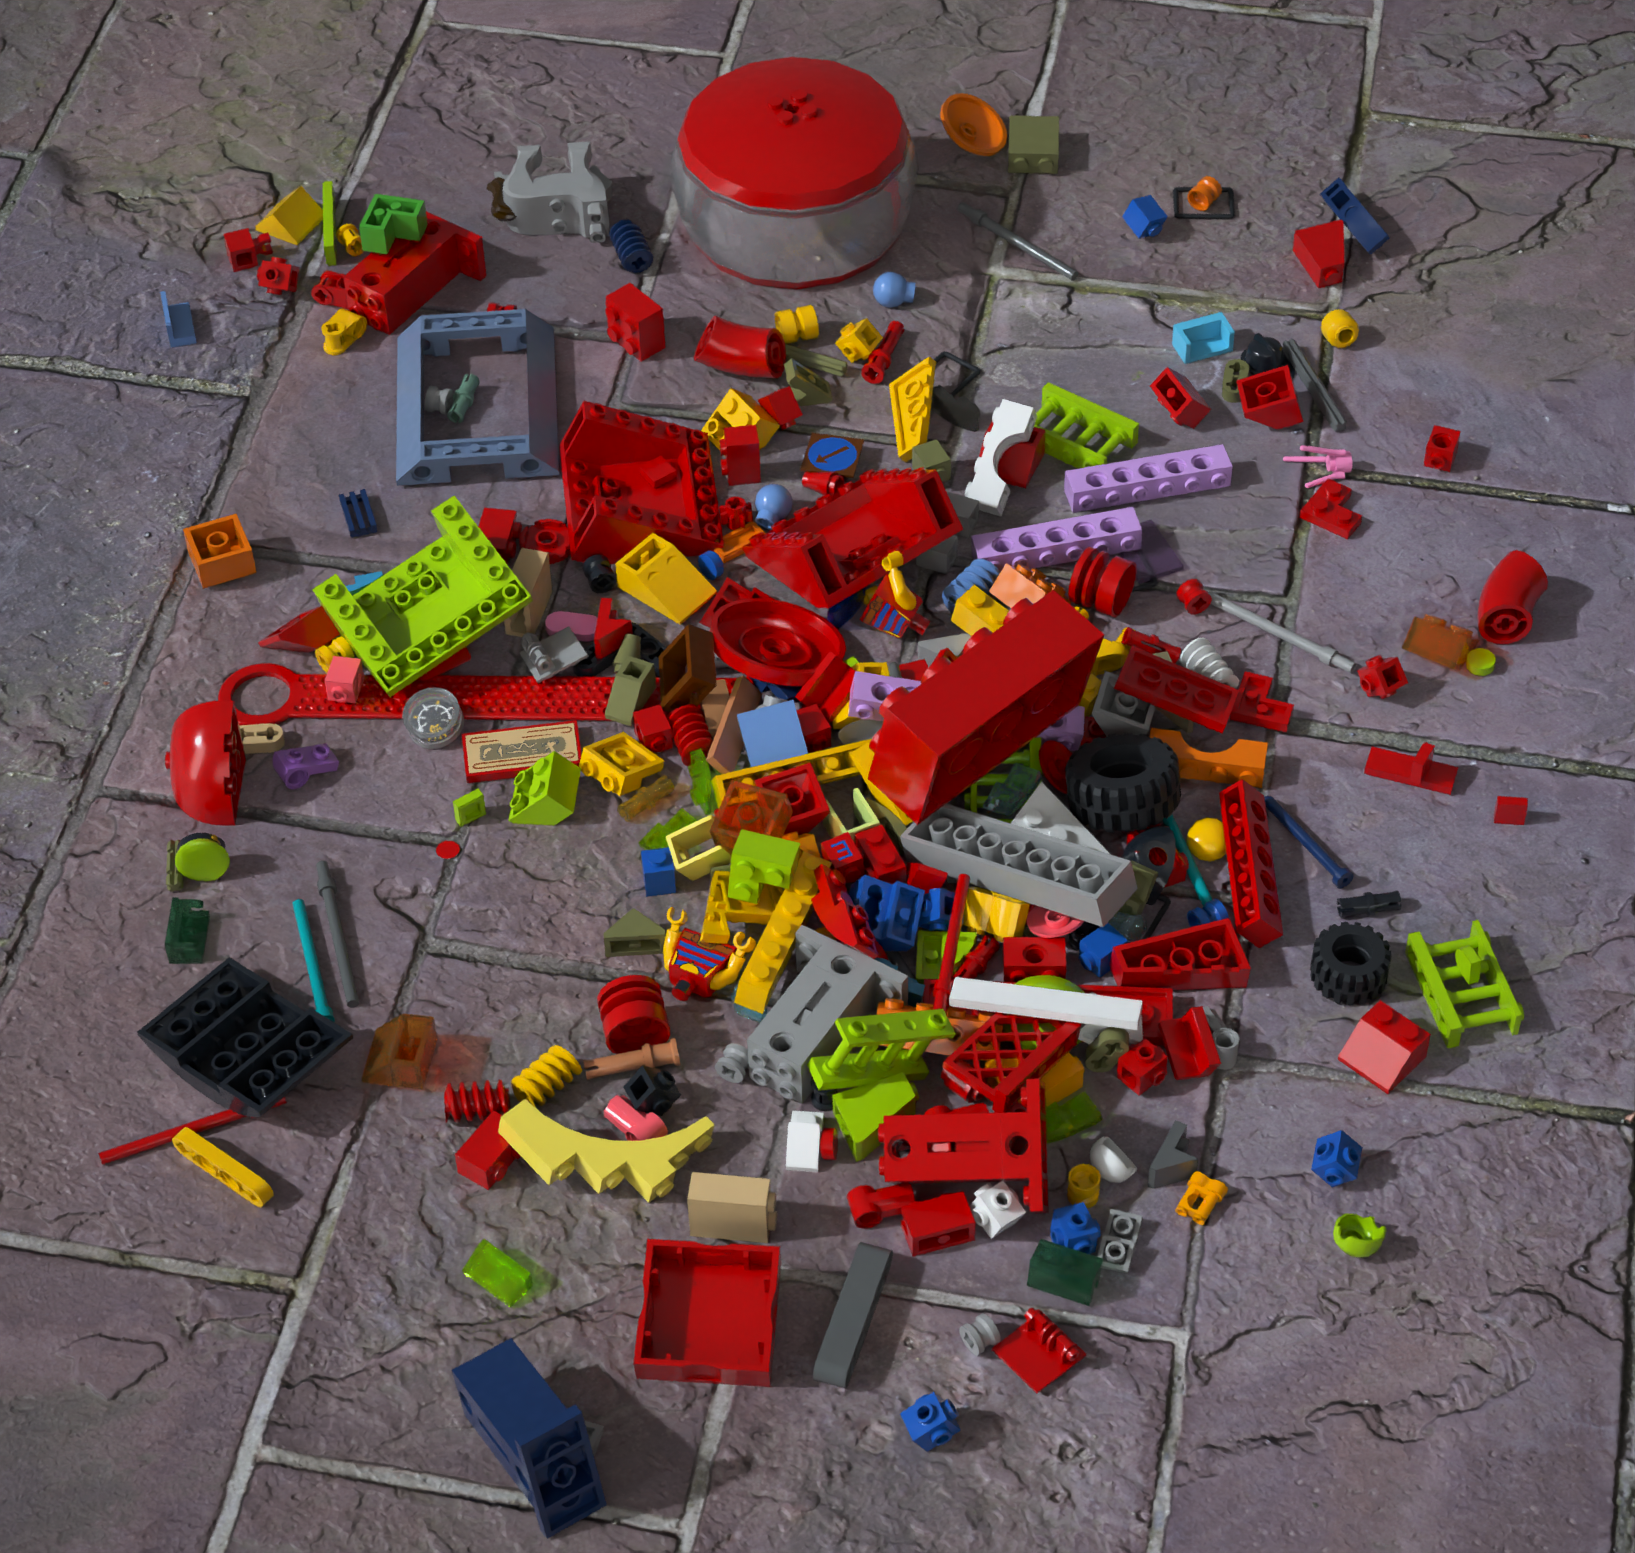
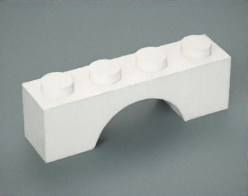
M1002 399L1000 407L995 408L992 422L994 423L992 430L985 435L983 442L984 452L982 457H978L974 466L976 474L973 482L968 483L965 491V497L979 501L980 511L1002 516L1010 490L1007 484L998 476V463L1002 454L1009 447L1017 443L1029 441L1038 417L1033 407Z

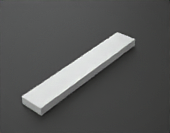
M955 977L949 997V1006L1131 1030H1138L1143 1003L1142 1000Z

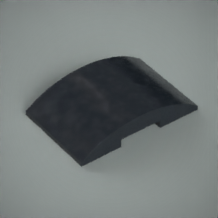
M230 957L137 1031L141 1040L170 1069L193 1088L217 1104L249 1117H261L353 1039L352 1033L312 1008L304 1011L272 991L270 982Z

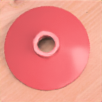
M1036 905L1028 913L1026 920L1028 928L1033 934L1045 938L1069 934L1079 928L1084 922Z

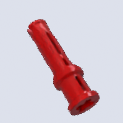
M890 322L878 348L869 354V362L861 369V375L867 382L872 384L882 382L885 376L884 371L892 363L891 354L905 331L903 329L904 325L901 322Z

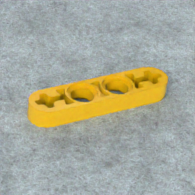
M184 1127L172 1138L173 1145L180 1154L255 1206H264L274 1196L272 1188L264 1179L193 1130Z

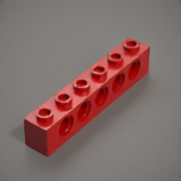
M1241 779L1220 791L1219 798L1236 932L1256 947L1261 948L1283 936L1265 797L1245 780Z

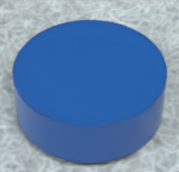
M709 550L699 556L698 565L705 577L714 580L723 574L724 564L717 553Z

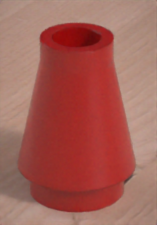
M807 471L802 478L803 487L822 495L830 494L832 496L839 492L837 488L844 484L843 476L837 472Z

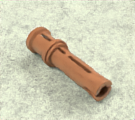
M670 1038V1042L658 1045L646 1043L642 1046L641 1050L583 1060L585 1069L598 1067V1069L585 1071L587 1080L640 1069L642 1065L651 1068L673 1063L676 1066L681 1065L675 1038Z

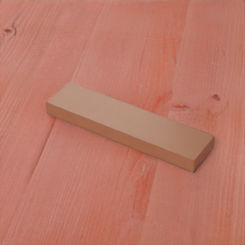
M744 675L735 681L706 761L720 774L735 770L744 745L737 714L755 710L763 694Z

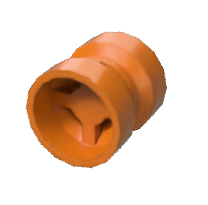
M1205 176L1198 182L1197 186L1189 191L1187 198L1194 209L1205 211L1211 206L1213 201L1220 197L1222 188L1215 178Z

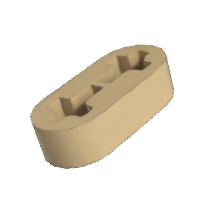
M277 724L239 726L241 737L244 738L245 754L271 753L280 750L284 746L283 730Z

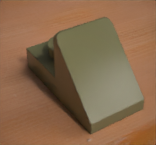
M792 358L784 364L787 375L786 380L791 386L799 407L830 403L833 400L828 381Z

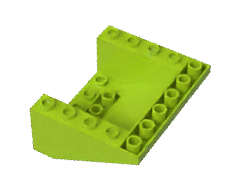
M455 495L431 510L442 537L355 595H351L337 574L312 589L320 605H322L340 633V636L347 640L358 659L362 660L363 665L389 697L533 602L529 592Z

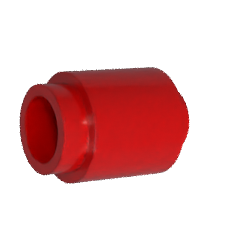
M964 1060L956 1063L963 1069L974 1068ZM944 1068L942 1069L940 1078L944 1081V1085L966 1102L972 1103L984 1097V1095ZM982 1077V1081L986 1084L988 1082L987 1077Z

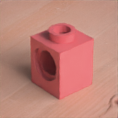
M333 656L325 678L328 700L356 703L365 679L361 659Z

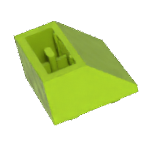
M553 751L546 757L538 759L534 765L525 771H520L514 780L515 788L510 802L509 821L513 824L556 825L573 814L581 768L556 751Z

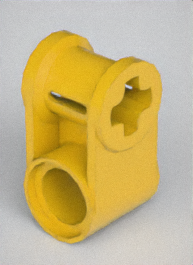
M344 308L339 309L332 318L322 325V334L325 336L324 351L329 355L344 353L349 346L364 334L367 327L366 318Z

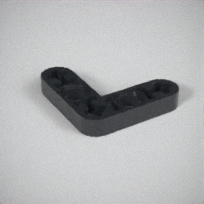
M632 622L633 635L641 637V651L645 648L655 650L651 654L641 653V660L653 663L655 676L659 677L658 657L667 647L641 626ZM593 642L584 648L588 657L574 665V673L577 676L587 677L598 675L613 665L619 649L602 659H596L595 644Z

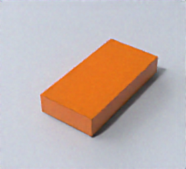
M754 521L745 525V528L740 527L724 535L723 549L716 548L714 552L720 556L724 564L744 554L742 547L750 543V537L760 532L766 534V532Z

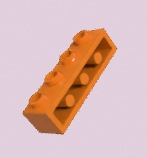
M887 998L885 1002L878 1003L877 1015L933 1010L934 1005L917 1003L916 1007L906 1006L902 1000ZM948 1008L945 1013L956 1033L953 1038L932 1040L924 1052L950 1056L994 1014L979 1012V1016L966 1014L964 1009ZM1003 1024L995 1026L996 1033H1002ZM906 1042L902 1049L910 1050L915 1042ZM978 1042L976 1048L977 1051L993 1050L992 1042ZM979 1059V1060L989 1061V1060H994V1059Z

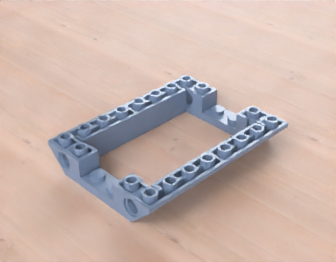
M526 309L422 315L397 337V486L451 482V466L503 463L505 479L559 475L553 326ZM501 336L502 352L519 351L527 348L529 435L424 441V355H450V339Z

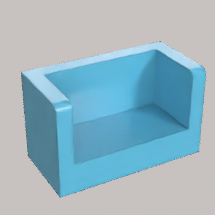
M1219 312L1174 324L1172 345L1183 362L1187 364L1233 351L1235 332L1223 313Z

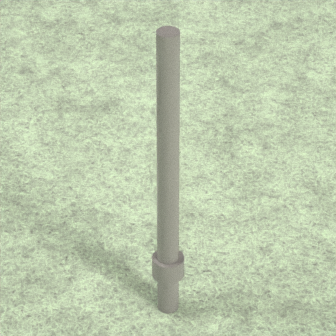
M1213 592L1209 593L1212 597L1210 604L1319 657V661L1328 666L1335 665L1349 673L1355 670L1356 663L1339 655L1337 650L1329 646L1324 648Z

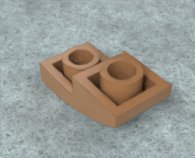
M725 679L716 680L717 686L699 704L712 738L715 737L730 697Z

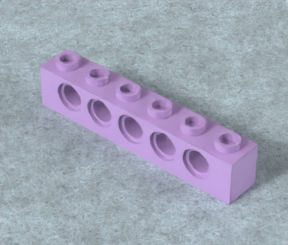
M1221 444L1065 471L1064 491L1071 510L1075 513L1231 486L1233 466L1224 445Z
M1134 507L971 536L973 561L985 559L995 565L1000 572L1006 563L1014 566L1020 563L1032 569L1078 561L1081 554L1089 546L1098 549L1099 553L1104 551L1112 555L1139 550L1142 544V528Z

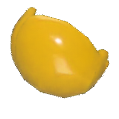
M1205 817L1194 822L1187 832V846L1190 852L1199 860L1211 862L1222 858L1226 854L1223 822L1217 818Z

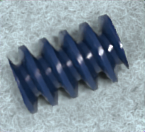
M628 219L615 223L609 234L624 269L632 273L647 270L652 265L654 257L641 228Z

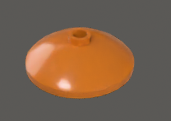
M964 93L953 94L945 100L940 111L941 121L946 133L955 144L969 153L980 156H992L1002 150L1007 141L1006 127L999 114L988 103L976 96Z

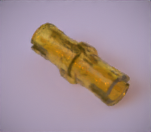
M663 775L648 787L638 789L636 795L617 807L620 816L629 822L644 810H650L655 807L657 801L674 791L675 788L670 779L667 780V776Z

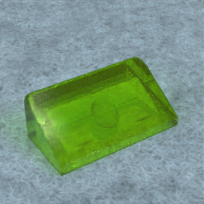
M483 1239L478 1244L462 1269L465 1275L510 1308L533 1287L531 1273L486 1239Z

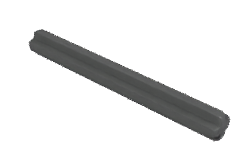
M1294 339L1285 340L1282 347L1283 352L1335 432L1345 430L1346 419Z

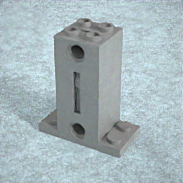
M801 925L795 933L796 964L799 975L749 1036L747 1047L749 1078L761 1086H767L779 1092L786 1099H793L803 1104L813 1091L810 1083L812 1075L807 1067L811 1057L833 1055L843 1040L835 1024L836 1019L871 1015L875 1009L877 1010L878 1003L885 1002L887 998L902 1000L904 1005L908 1006V975Z

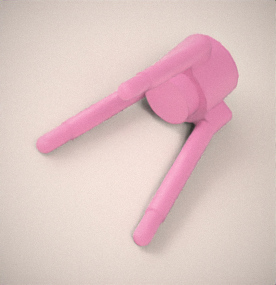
M1301 445L1300 450L1326 454L1327 456L1283 457L1285 462H1326L1327 471H1332L1333 474L1306 483V488L1323 484L1328 478L1331 480L1345 479V473H1350L1352 470V456L1350 451L1345 449L1334 450Z

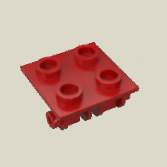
M1032 1307L1024 1315L1027 1321L992 1347L991 1350L1038 1394L1086 1357L1087 1354L1040 1309L1035 1310Z

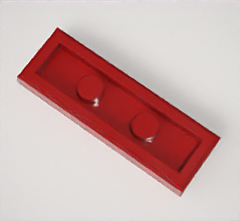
M1372 746L1364 774L1451 795L1458 767L1432 761V765L1421 784H1417L1410 779L1412 762L1415 756Z

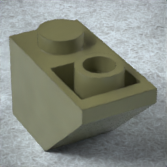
M631 656L626 658L615 675L605 711L606 719L632 726L634 723L633 712L643 709L656 688L655 667L653 663Z

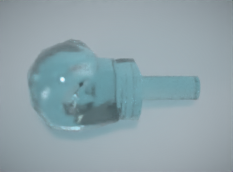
M1118 912L1115 917L1108 921L1112 927L1128 940V943L1140 940L1147 931L1146 919L1138 914L1130 915Z

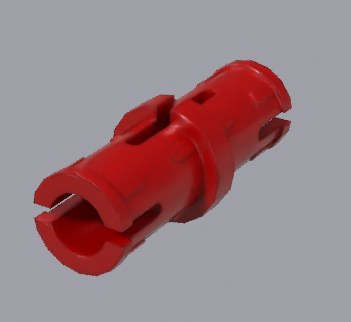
M1130 627L1125 630L1121 641L1123 645L1134 646L1151 654L1168 651L1172 663L1177 662L1181 653L1180 647L1161 641L1154 634L1149 636ZM1142 641L1145 642V643H1147V644H1150V645H1153V646H1155V647H1158V648H1160L1161 650H1158V649H1156V648H1154V647H1151V646H1148V645H1146V644H1143Z
M985 935L973 952L966 954L964 963L952 976L951 980H954L955 977L975 979L978 974L984 973L987 969L988 961L1000 948L998 941L992 938L987 943L990 936Z

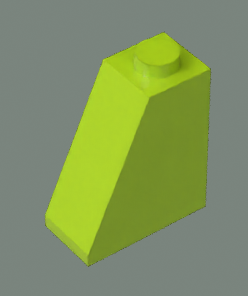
M904 1072L833 1094L834 1117L856 1162L863 1160L882 1144L879 1143L878 1125L879 1123H884L883 1116L916 1115V1101L919 1100V1094L915 1084L908 1082Z

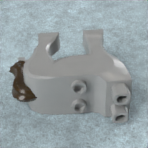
M590 142L567 143L568 160L571 167V172L549 174L533 179L531 176L533 171L541 165L543 160L540 145L517 146V161L513 165L511 173L502 175V171L494 172L495 179L488 183L486 190L493 194L491 213L497 220L506 222L511 231L525 235L575 233L581 234L585 238L590 237V242L592 243L605 242V236H609L607 201L613 195L612 181L596 165L591 166L589 169L592 159Z

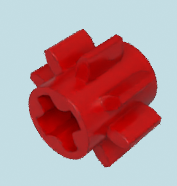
M730 497L726 500L725 505L719 506L721 524H727L730 530L734 531L740 527L745 528L747 522H753L751 502L746 503L741 497Z

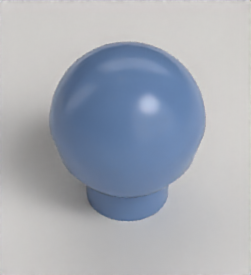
M895 272L883 273L876 279L873 286V294L880 305L891 308L897 307L903 302L913 303L915 282H908L902 275Z
M769 484L761 488L755 499V508L758 513L755 522L762 528L772 530L771 526L786 518L792 510L793 500L790 492L779 484Z

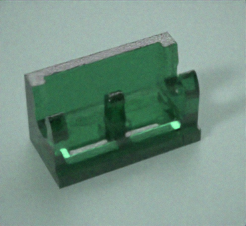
M172 897L165 939V949L169 964H203L210 913L205 910L195 911L191 909L203 908V901Z
M1040 1239L1030 1259L1027 1286L1090 1306L1094 1287L1097 1288L1099 1284L1103 1259Z

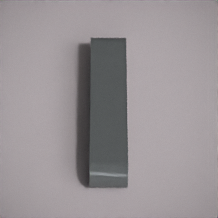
M863 1242L859 1243L818 1353L813 1371V1380L842 1388L848 1387L891 1267L893 1250Z

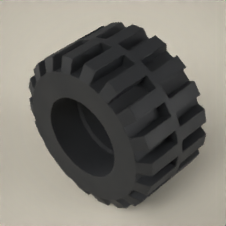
M1341 922V926L1333 924L1329 926V931L1325 929L1321 931L1319 937H1316L1310 967L1311 981H1315L1314 987L1316 990H1323L1322 996L1327 999L1332 997L1334 998L1333 1002L1338 1004L1343 1001L1346 1002V1005H1353L1354 1002H1358L1361 1005L1365 1004L1367 999L1371 1001L1376 999L1378 993L1381 994L1385 989L1391 962L1390 945L1388 941L1383 940L1384 936L1380 932L1375 933L1373 932V927L1369 925L1363 927L1359 922H1355L1354 925L1348 922ZM1341 961H1352V962H1356V963H1358V964H1360V965H1358V966L1346 965V964L1342 963Z

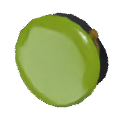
M208 833L190 834L177 845L175 865L177 870L189 879L203 882L216 880L229 868L230 858L225 850V842L216 835Z

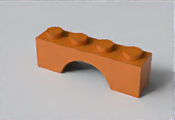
M1151 728L1149 737L1161 739L1163 743H1167L1177 754L1180 778L1234 784L1243 779L1252 787L1262 788L1268 747L1267 742L1238 739L1227 750L1208 753L1189 746L1184 741L1180 731Z

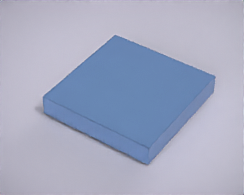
M794 700L737 714L750 767L808 754Z

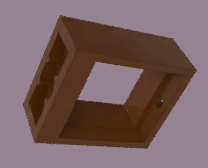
M688 624L658 657L661 707L667 712L687 704L698 706L717 686L713 633Z

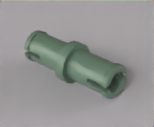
M469 374L464 375L460 388L453 395L454 401L447 413L450 421L457 423V420L459 423L463 422L468 407L472 406L474 402L473 395L480 383L476 375L470 374V377Z

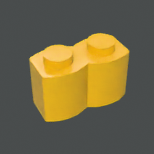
M969 887L964 909L963 925L968 926V932H977L978 935H985V931L991 933L999 942H1003V937H1022L1030 903L984 888Z

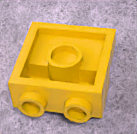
M621 732L583 747L579 767L585 776H591L600 781L606 791H612L622 796L639 789L642 778L662 771L665 761L625 732Z

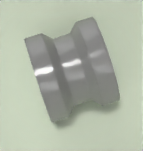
M430 386L425 396V410L428 412L437 410L441 414L447 415L454 401L453 390L447 388L439 390L436 386Z
M730 1043L723 1051L724 1057L719 1058L715 1070L723 1079L732 1083H739L746 1075L745 1069L749 1068L748 1049L742 1045Z
M984 1313L977 1316L974 1323H966L959 1328L964 1344L976 1356L983 1353L986 1346H994L1001 1341L996 1325Z

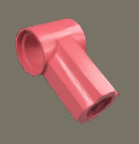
M625 1095L613 1097L604 1110L605 1118L625 1134L627 1141H641L668 1135L667 1127L658 1115L653 1112L646 1114L636 1110L631 1100Z

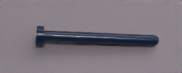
M1265 796L1266 808L1333 876V884L1339 889L1349 885L1353 880L1354 874L1348 868H1341L1272 796Z

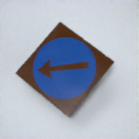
M811 433L800 471L837 472L843 477L854 478L864 439Z

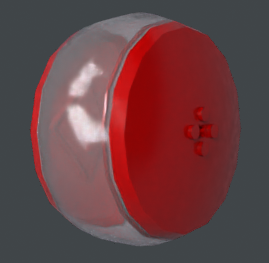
M799 57L753 62L715 78L691 101L681 126L670 165V180L684 227L696 248L720 271L754 285L788 289H803L840 283L873 267L891 249L903 232L909 217L919 173L917 152L900 107L891 93L869 74L831 60Z

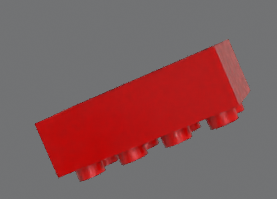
M1054 590L1034 604L1028 598L1020 600L1009 610L1004 618L1003 626L998 630L992 632L987 627L979 629L966 642L962 651L963 655L953 662L945 656L940 657L925 671L921 678V685L911 692L903 686L898 687L885 698L879 708V714L884 718L882 728L873 736L869 744V749L874 752V757L867 779L917 825L1080 705L1104 634Z

